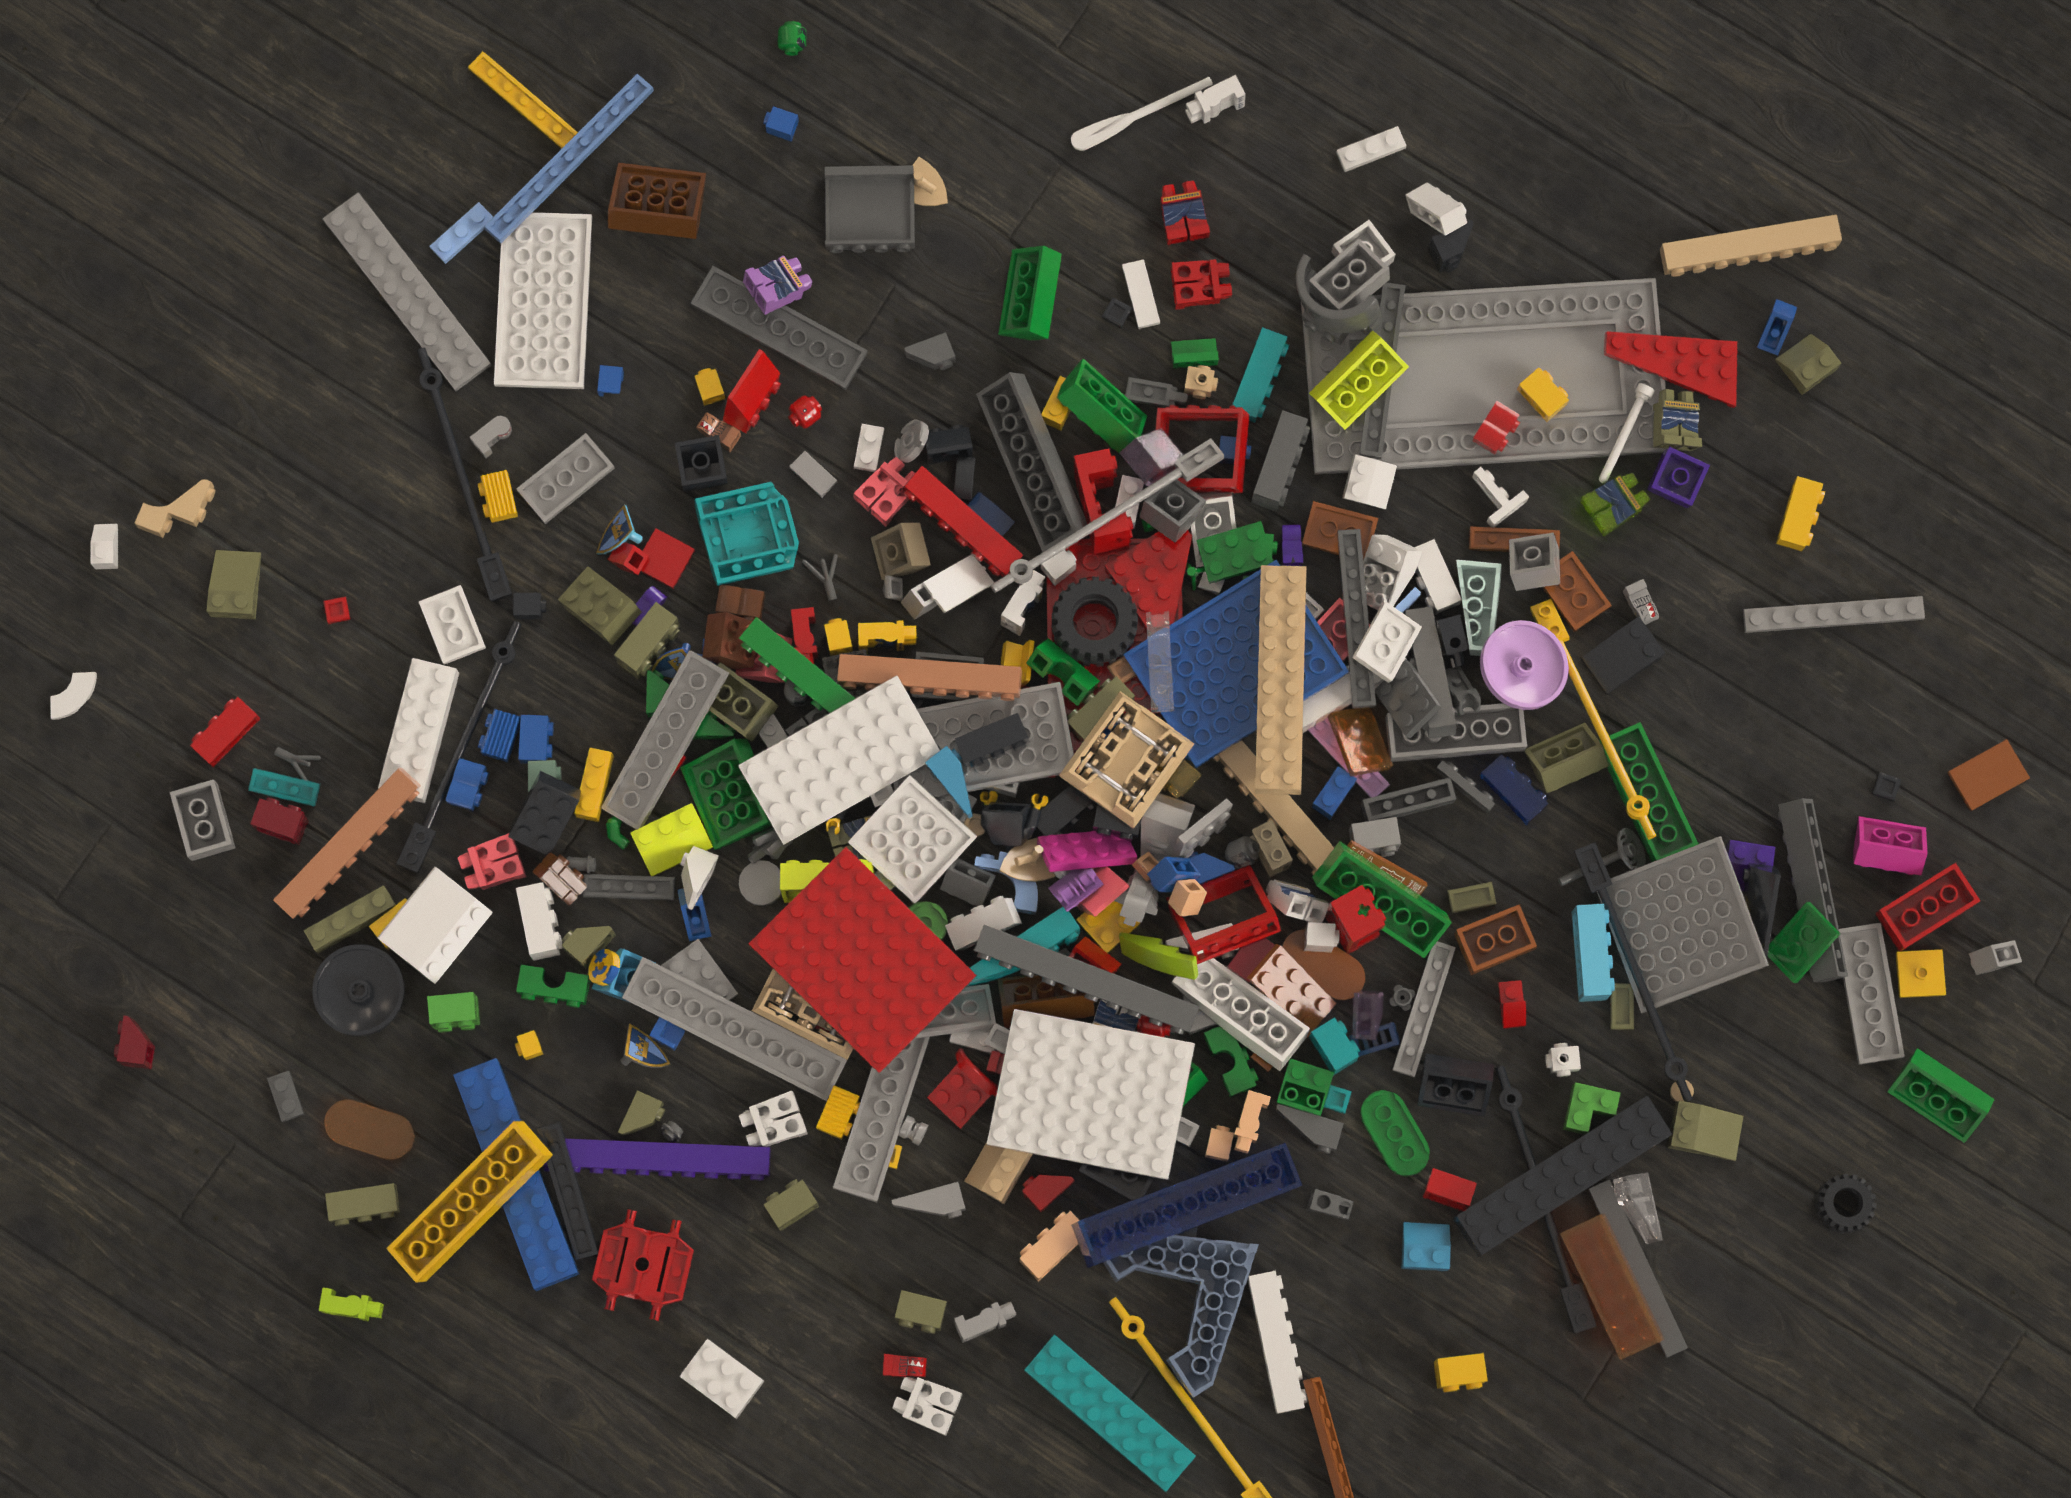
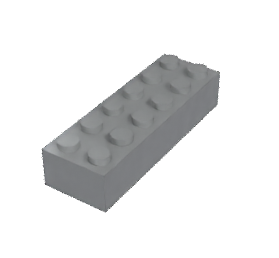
M1504 703L1481 705L1479 712H1475L1471 707H1466L1463 709V715H1459L1456 709L1453 708L1456 720V735L1430 739L1428 738L1427 730L1423 731L1422 727L1411 738H1408L1390 713H1387L1385 717L1390 762L1525 751L1527 747L1524 711Z

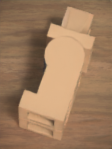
M1248 1091L1238 1128L1236 1127L1233 1137L1237 1138L1234 1150L1247 1154L1251 1142L1256 1143L1259 1113L1261 1107L1267 1109L1270 1096Z

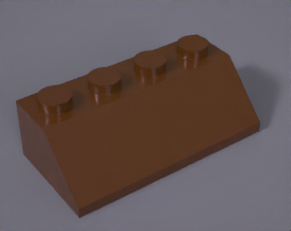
M1035 974L1033 978L1022 975L998 979L1004 1028L1011 1027L1014 1009L1064 1019L1095 1016L1094 1002L1084 998L1085 993L1078 990L1076 994L1063 990L1064 985L1056 982L1054 986L1041 981L1043 977Z

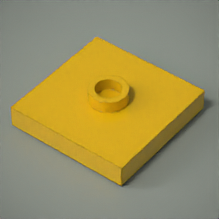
M1942 950L1896 952L1899 998L1946 995Z

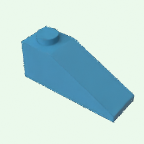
M945 746L925 763L970 819L973 815L963 767L960 763L962 757L955 748L950 750L948 746Z

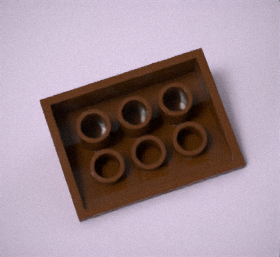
M618 163L608 208V228L696 239L700 223L706 173Z

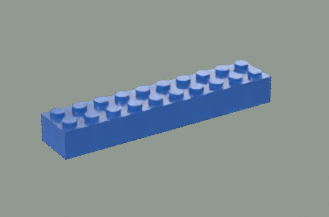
M497 1058L453 1075L482 1152L513 1121H521ZM539 1169L502 1205L532 1286L536 1291L579 1275Z

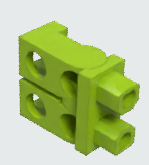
M323 1288L319 1311L325 1314L369 1321V1317L382 1318L384 1304L373 1302L372 1298L366 1295H362L361 1298L355 1295L348 1296L347 1298L336 1296V1291L333 1289Z

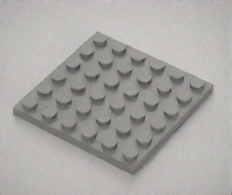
M1716 837L1611 878L1613 885L1606 889L1655 1008L1769 966L1722 837ZM1609 920L1610 929L1641 1013H1645L1647 1010Z

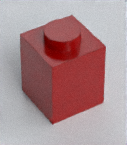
M623 542L612 551L608 560L623 571L639 575L649 555L635 545Z

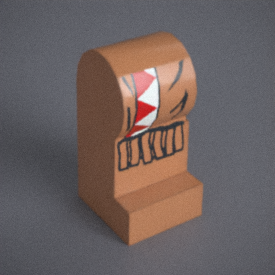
M705 413L696 427L706 437L719 435L721 447L729 452L732 451L741 437L740 430L729 426L709 413Z

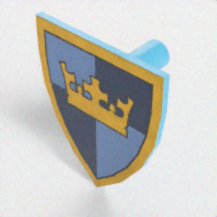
M625 504L607 526L596 554L611 552L628 539L637 544L642 541V536L634 532L635 530Z

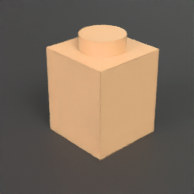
M1195 879L1177 880L1168 903L1180 916L1198 915L1207 892Z
M1219 1125L1216 1126V1129L1211 1128L1205 1157L1228 1161L1234 1135L1233 1132H1229L1230 1128Z

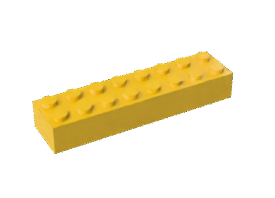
M513 1121L386 1249L416 1283L426 1282L553 1154L524 1121Z

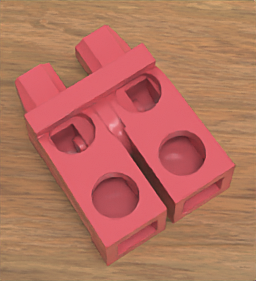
M897 457L888 464L884 462L854 492V499L868 512L871 510V514L885 527L909 500L904 495L905 491L902 487L915 474L911 471L903 478L899 472L905 467V464Z
M509 833L468 848L467 853L458 857L462 870L472 866L475 870V874L464 877L468 889L481 888L485 890L511 880L527 877L519 857L516 842L508 837Z

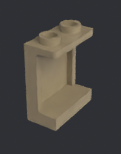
M1270 820L1252 830L1253 835L1250 838L1259 845V859L1268 877L1271 878L1289 869L1293 860L1273 821Z

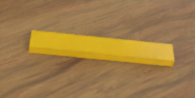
M483 51L468 66L472 73L561 149L578 133Z

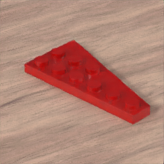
M1610 331L1605 333V356L1624 364H1631L1641 368L1646 373L1658 375L1663 380L1690 391L1704 394L1712 400L1726 403L1729 407H1736L1737 341Z

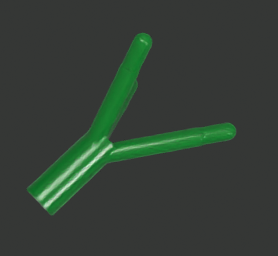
M1187 562L1186 568L1188 575L1191 576L1192 590H1196V576L1199 573L1205 572L1204 567L1194 568Z

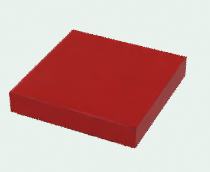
M655 528L643 549V552L649 555L640 572L674 589L692 558L695 549Z

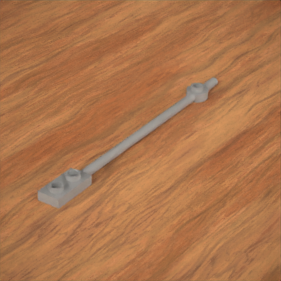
M1212 439L1207 440L1175 460L1174 466L1176 469L1128 500L1032 560L1018 559L1014 561L1010 566V573L991 585L992 590L996 593L1014 581L1020 584L1028 582L1033 576L1034 568L1181 476L1188 482L1223 460L1224 454ZM1021 571L1025 572L1024 575H1018Z

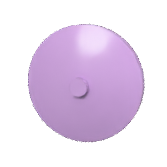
M1512 621L1500 626L1487 638L1480 656L1481 673L1488 689L1498 700L1516 709L1533 710L1549 704L1561 693L1568 678V659L1561 642L1547 628L1531 621Z

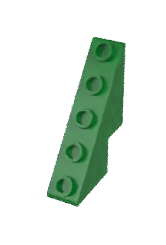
M655 669L653 672L647 670L646 713L648 717L653 716L670 686L663 680L665 677ZM708 710L693 739L733 740L735 739L734 734L736 731L726 723L724 726L716 721L718 717Z

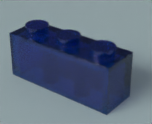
M1501 754L1481 773L1480 777L1527 825L1549 804L1546 801L1547 797L1541 790L1538 789L1536 791L1530 785L1532 781L1524 773L1520 774L1515 769V763L1508 756L1504 758Z

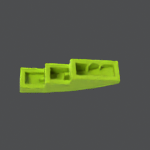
M1122 932L1119 934L1122 954L1154 970L1174 976L1195 980L1199 975L1196 956L1181 954L1179 947L1163 945L1162 939Z

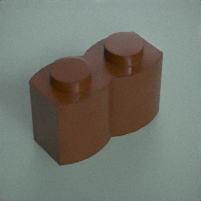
M720 585L715 612H728L753 621L756 617L761 620L765 593L754 589Z

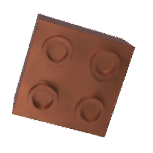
M728 612L709 614L702 657L717 664L721 662L726 667L734 670L754 667L755 651L753 650L750 654L741 646L743 641L739 639L752 621Z

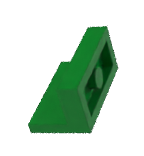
M1216 338L1171 341L1173 368L1218 365L1219 358Z

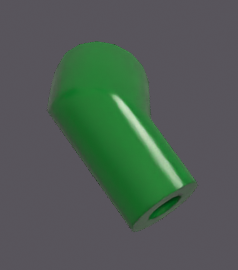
M613 816L606 823L607 837L624 850L630 841L620 834L622 820Z

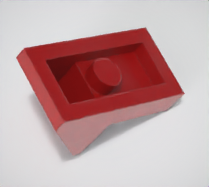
M1522 981L1499 982L1498 989L1503 1029L1525 1027L1526 1001L1523 999Z

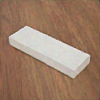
M1144 259L1122 264L1138 329L1160 324Z

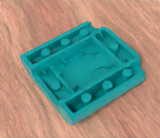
M772 482L695 499L697 518L712 575L717 586L793 569L799 541L788 500L775 489Z

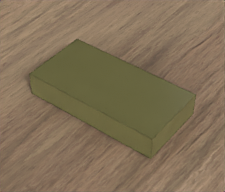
M1492 882L1447 891L1451 914L1497 904Z
M1615 983V990L1612 991L1610 996V1030H1633L1634 992L1631 984Z

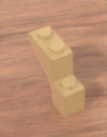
M201 480L167 506L156 507L143 503L135 525L139 529L162 538L165 532L168 533L173 523L172 518L197 527L198 523L202 522L205 518L207 502H211L214 497V485L211 481Z

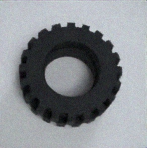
M1092 576V580L1087 581L1085 577L1079 579L1077 584L1072 582L1068 585L1066 591L1062 590L1059 594L1058 600L1054 603L1051 628L1052 634H1054V641L1071 658L1077 662H1083V666L1090 667V664H1096L1097 667H1100L1105 662L1111 664L1116 661L1117 657H1123V654L1126 653L1128 648H1131L1134 642L1138 625L1137 608L1135 603L1132 602V596L1129 592L1125 593L1123 586L1119 583L1114 585L1111 579L1106 578L1105 581H1101L1099 577ZM1088 604L1104 605L1115 615V629L1112 634L1104 639H1086L1079 635L1074 628L1073 618L1076 611Z

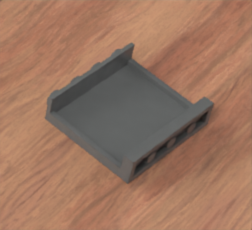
M913 165L825 167L826 250H830L832 253H841L843 250L862 253L868 249H874L875 252H887L888 249L908 252L910 249H915Z

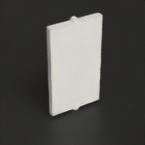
M971 554L923 582V586L932 596L931 600H935L943 613H946L989 588L994 582L985 571L986 568Z

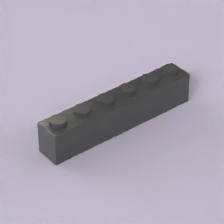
M1432 607L1405 610V615L1422 627L1408 651L1412 655V658H1409V662H1411L1442 707L1422 729L1423 731L1427 730L1429 739L1456 735V720Z

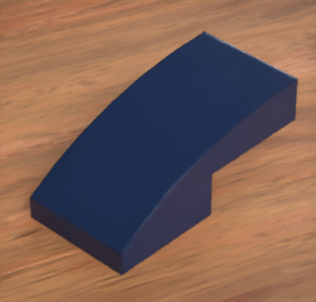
M977 492L967 504L1001 536L1015 523L1006 513L980 492Z

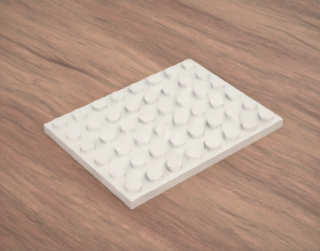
M1014 1009L987 1145L1168 1180L1195 1043Z

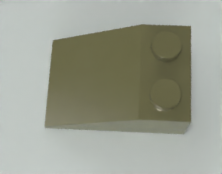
M216 550L207 601V613L211 617L256 619L261 564L260 552Z
M1679 1100L1675 1103L1671 1125L1672 1135L1669 1137L1668 1148L1736 1161L1743 1116Z

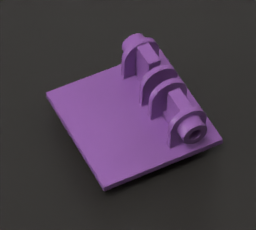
M1092 868L1070 871L1048 889L1068 912L1104 884Z

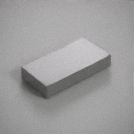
M806 451L789 466L821 498L837 483V480Z

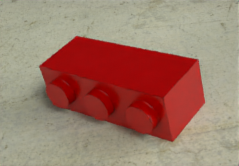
M239 697L235 700H229L224 706L225 710L219 716L215 715L208 722L209 727L204 732H198L192 739L193 743L190 746L212 767L260 720V717Z

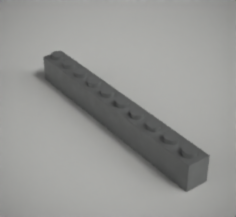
M983 925L974 951L978 952V958L989 962L991 958L999 960L998 965L1010 970L1012 966L1020 968V973L1031 978H1033L1034 974L1043 977L1042 982L1052 986L1055 985V982L1064 985L1063 990L1076 994L1078 990L1085 993L1084 998L1097 1002L1099 998L1107 1002V1007L1119 1010L1120 1007L1128 1010V1015L1139 1019L1141 1015L1149 1017L1150 1023L1160 1027L1163 1023L1170 1025L1171 1031L1183 1035L1184 1031L1190 1032L1199 1006L987 925Z

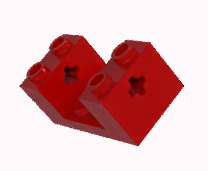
M1109 449L1074 456L1073 474L1087 524L1104 515L1101 513L1100 503L1096 502L1095 499L1096 490L1112 487L1114 478L1117 477L1115 455L1111 456ZM1126 512L1089 534L1094 554L1129 547V540L1133 538L1131 516L1127 517Z
M1363 885L1330 902L1325 915L1328 923L1335 924V930H1339V942L1347 954L1378 938L1380 935L1379 931L1385 926L1384 921L1386 917L1380 908L1376 909L1372 902L1375 900L1369 888L1365 889ZM1360 907L1363 910L1368 909V912L1366 914L1367 917H1365L1363 914H1358Z

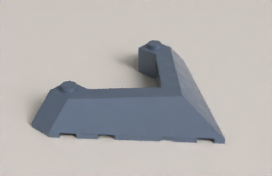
M1113 1228L1093 1240L1103 1264L1115 1282L1136 1270L1198 1284L1186 1347L1169 1357L1166 1361L1178 1380L1193 1398L1211 1387L1214 1383L1259 1244L1163 1235Z

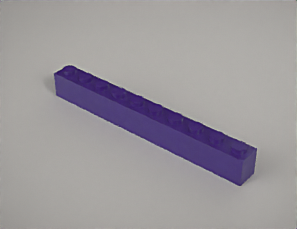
M566 1139L575 1173H580V1169H590L589 1173L603 1174V1170H613L612 1174L626 1175V1171H636L635 1175L649 1176V1172H659L658 1176L672 1177V1173H681V1177L695 1178V1174H704V1178L718 1179V1175H727V1179L741 1180V1176H750V1180L763 1181L764 1177H769L770 1147ZM546 1162L542 1167H544V1171L550 1172Z

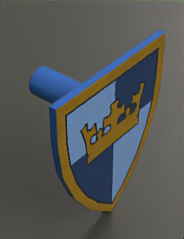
M683 643L682 648L674 649L661 655L653 664L652 672L655 669L665 677L664 679L673 680L691 649V645Z

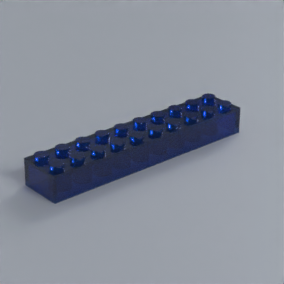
M1286 1143L1080 1220L1071 1226L1086 1265L1090 1268L1301 1187L1302 1183Z

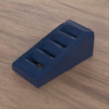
M1394 1022L1349 1035L1350 1041L1354 1040L1360 1050L1358 1052L1359 1057L1401 1044ZM1387 1029H1389L1392 1042L1389 1043L1385 1033ZM1377 1032H1380L1381 1039L1383 1042L1382 1045H1379L1376 1036ZM1367 1035H1371L1374 1045L1372 1048H1370ZM1362 1037L1365 1050L1361 1051L1360 1044L1358 1041V1038Z

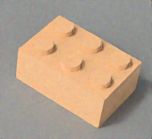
M1071 1211L1067 1214L1062 1212L1054 1220V1227L1050 1230L1046 1227L1037 1236L1038 1242L1033 1246L1029 1243L1020 1252L1019 1262L1038 1282L1089 1235V1230Z

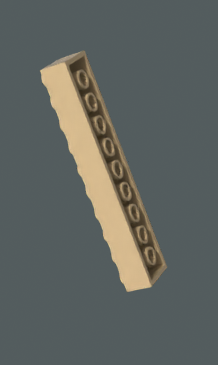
M1261 565L1255 794L1301 795L1306 566Z

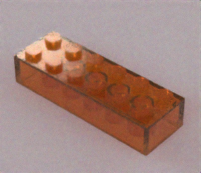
M1605 1213L1560 1233L1620 1360L1665 1340Z

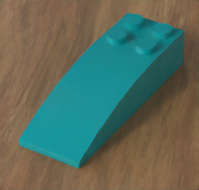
M1061 907L1017 937L1059 952V947L1066 944V946H1069L1078 940L1080 927L1071 913L1067 912L1064 907ZM991 958L989 962L982 959L970 967L977 976L966 987L990 982L1021 969L1012 966L1010 970L998 965L999 960Z

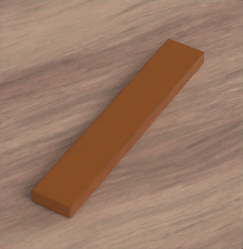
M1315 1377L1303 1380L1335 1498H1354L1321 1378Z

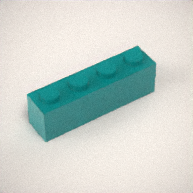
M1263 327L1233 402L1235 407H1243L1249 414V421L1253 423L1256 422L1257 417L1262 418L1266 408V405H1263L1265 397L1269 398L1274 385L1270 383L1273 376L1278 377L1282 366L1278 362L1281 356H1286L1289 345L1286 344L1287 336Z

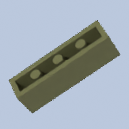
M383 885L305 929L304 932L314 950L319 954L374 923L396 906Z

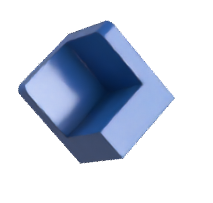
M600 365L597 390L599 396L604 397V393H620L621 381L624 378L623 367Z
M659 1017L649 1036L651 1039L675 1051L685 1031Z

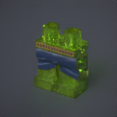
M1633 473L1623 477L1619 475L1598 489L1581 497V504L1591 518L1594 516L1593 522L1603 537L1640 513L1642 507L1650 500L1644 490L1636 495H1633L1630 489L1638 484Z

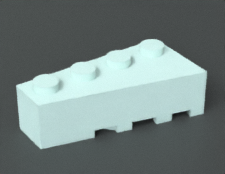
M1456 560L1470 655L1481 656L1485 641L1496 629L1502 567L1498 563Z

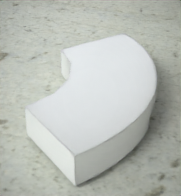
M96 672L73 673L71 683L67 689L58 695L50 696L52 720L74 714L89 700L95 688Z

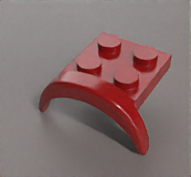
M959 1048L955 1054L958 1064L927 1098L961 1129L991 1095L997 1096L998 1085L985 1076L971 1062L964 1049Z

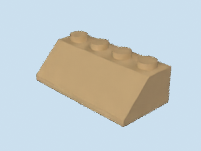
M986 1143L964 1182L1005 1204L1033 1154L990 1146Z

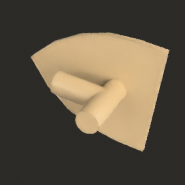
M918 157L913 164L915 204L922 206L947 204V193L942 178L936 169L921 157Z
M1037 838L1027 840L1022 846L1012 848L1004 858L999 870L1012 878L1022 881L1036 882L1055 877L1053 872L1048 871L1041 855L1043 847L1037 845Z

